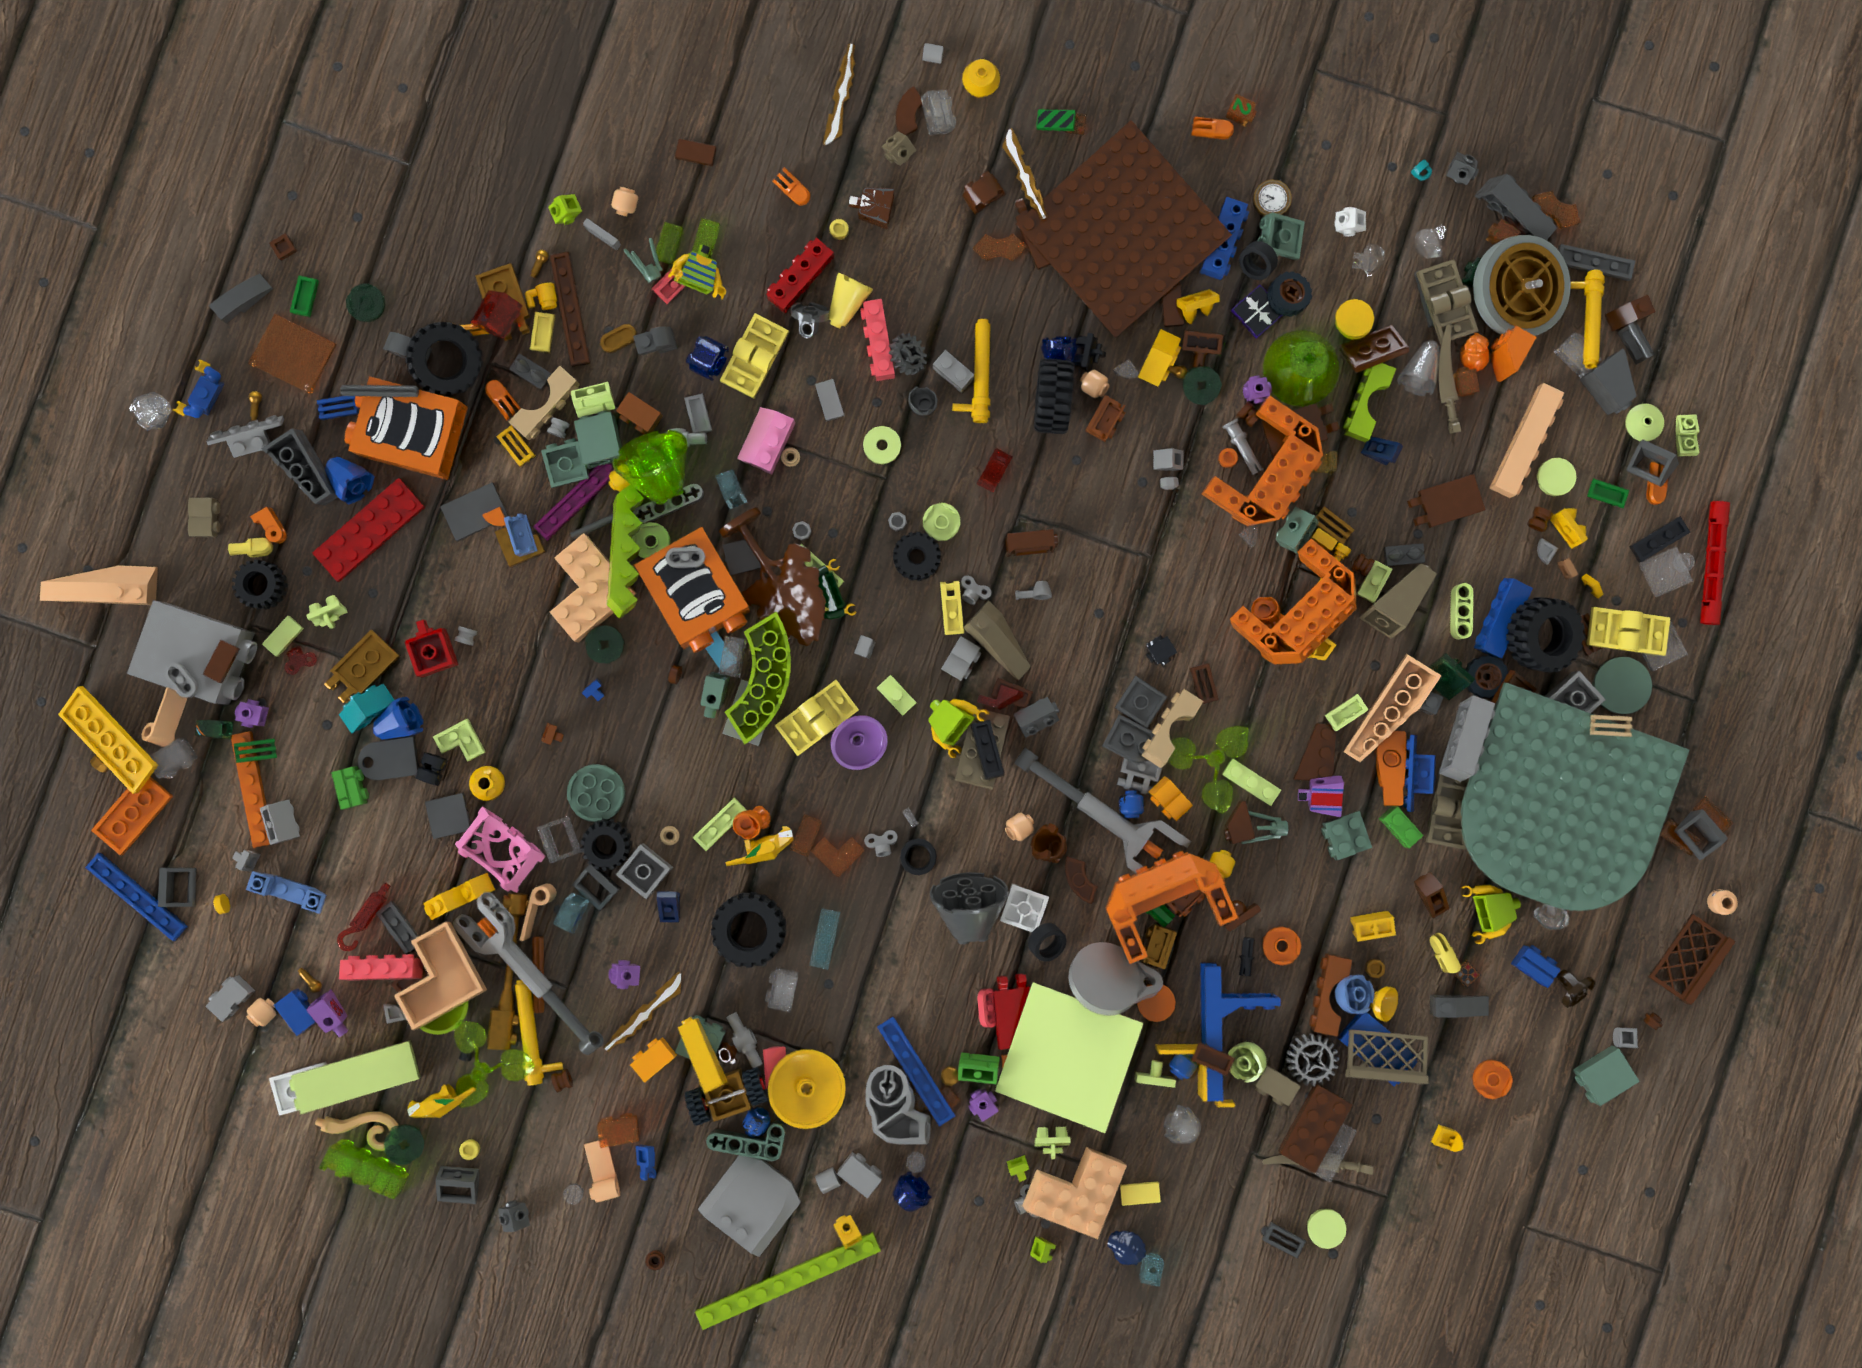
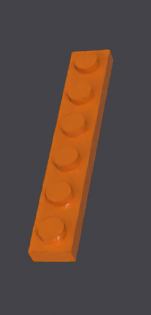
M252 731L230 735L233 751V744L254 741ZM255 746L239 747L238 749L239 751L255 749ZM250 753L239 756L240 758L255 757L257 754ZM258 761L236 763L252 846L257 848L270 845L259 809L267 804Z

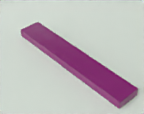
M625 457V460L595 467L589 473V479L581 480L533 527L548 541L609 483L611 471L622 464L628 465L630 462Z

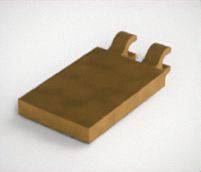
M510 263L476 275L475 277L487 311L493 302L494 306H499L507 311V316L504 320L501 319L500 323L497 321L496 323H491L493 329H499L505 341L512 339L507 325L516 322L523 335L530 333L525 320L530 318V314L513 265Z
M370 630L330 670L334 675L324 685L333 691L342 682L348 688L338 698L343 703H348L350 697L358 692L361 694L365 693L400 656L373 630Z

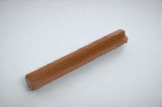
M535 936L532 938L533 964L544 975V938L542 936ZM533 994L534 1013L544 1012L543 997L537 998Z

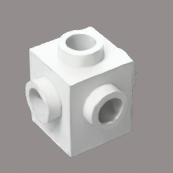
M1346 207L1343 211L1336 212V231L1346 237L1366 231V212L1354 207Z

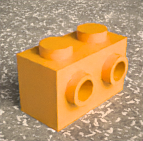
M663 1037L659 1040L655 1038L647 1045L649 1049L644 1053L640 1050L632 1057L634 1061L630 1066L644 1083L677 1056Z

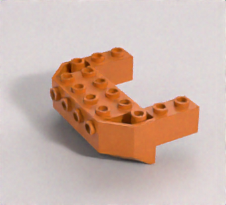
M1272 396L1265 399L1255 415L1286 436L1282 440L1284 444L1251 493L1245 497L1216 476L1210 480L1201 493L1230 513L1233 519L1248 527L1274 522L1280 518L1284 519L1290 511L1288 509L1290 503H1295L1299 498L1301 487H1306L1312 477L1309 476L1313 470L1317 471L1322 464L1320 459L1323 456L1318 428Z
M1310 539L1298 551V556L1303 564L1322 579L1272 629L1268 628L1244 606L1230 618L1232 627L1261 652L1264 659L1273 664L1303 663L1357 609L1354 573L1313 539Z
M1182 850L1172 854L1173 858L1167 861L1163 858L1154 862L1155 866L1150 868L1144 866L1137 869V873L1130 876L1128 873L1118 877L1119 881L1115 882L1105 908L1129 964L1148 957L1133 923L1137 921L1135 916L1194 891L1200 890L1205 893L1216 921L1220 926L1238 919L1224 886V880L1215 863L1188 852L1184 853Z

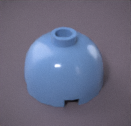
M1350 975L1342 979L1336 986L1335 998L1337 1004L1348 1013L1364 1014L1370 1010L1368 1008L1370 1003H1373L1374 989L1372 983L1363 978L1365 977L1363 975Z

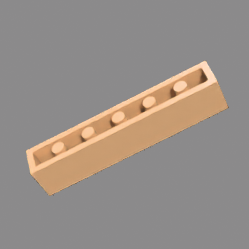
M1545 383L1537 386L1489 489L1508 498L1519 495L1523 488L1521 483L1531 471L1529 466L1539 454L1538 447L1547 438L1548 426L1551 427L1556 417L1554 414L1556 409L1559 410L1563 404L1564 399L1562 397L1564 392Z

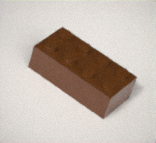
M1318 1084L1312 1086L1278 1149L1279 1153L1309 1171L1316 1173L1349 1113L1352 1104Z

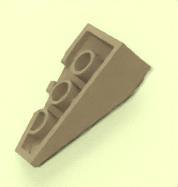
M988 600L963 628L1018 681L1031 666L1003 614Z

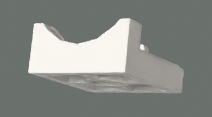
M1012 883L999 920L1033 932L1040 925L1049 896Z

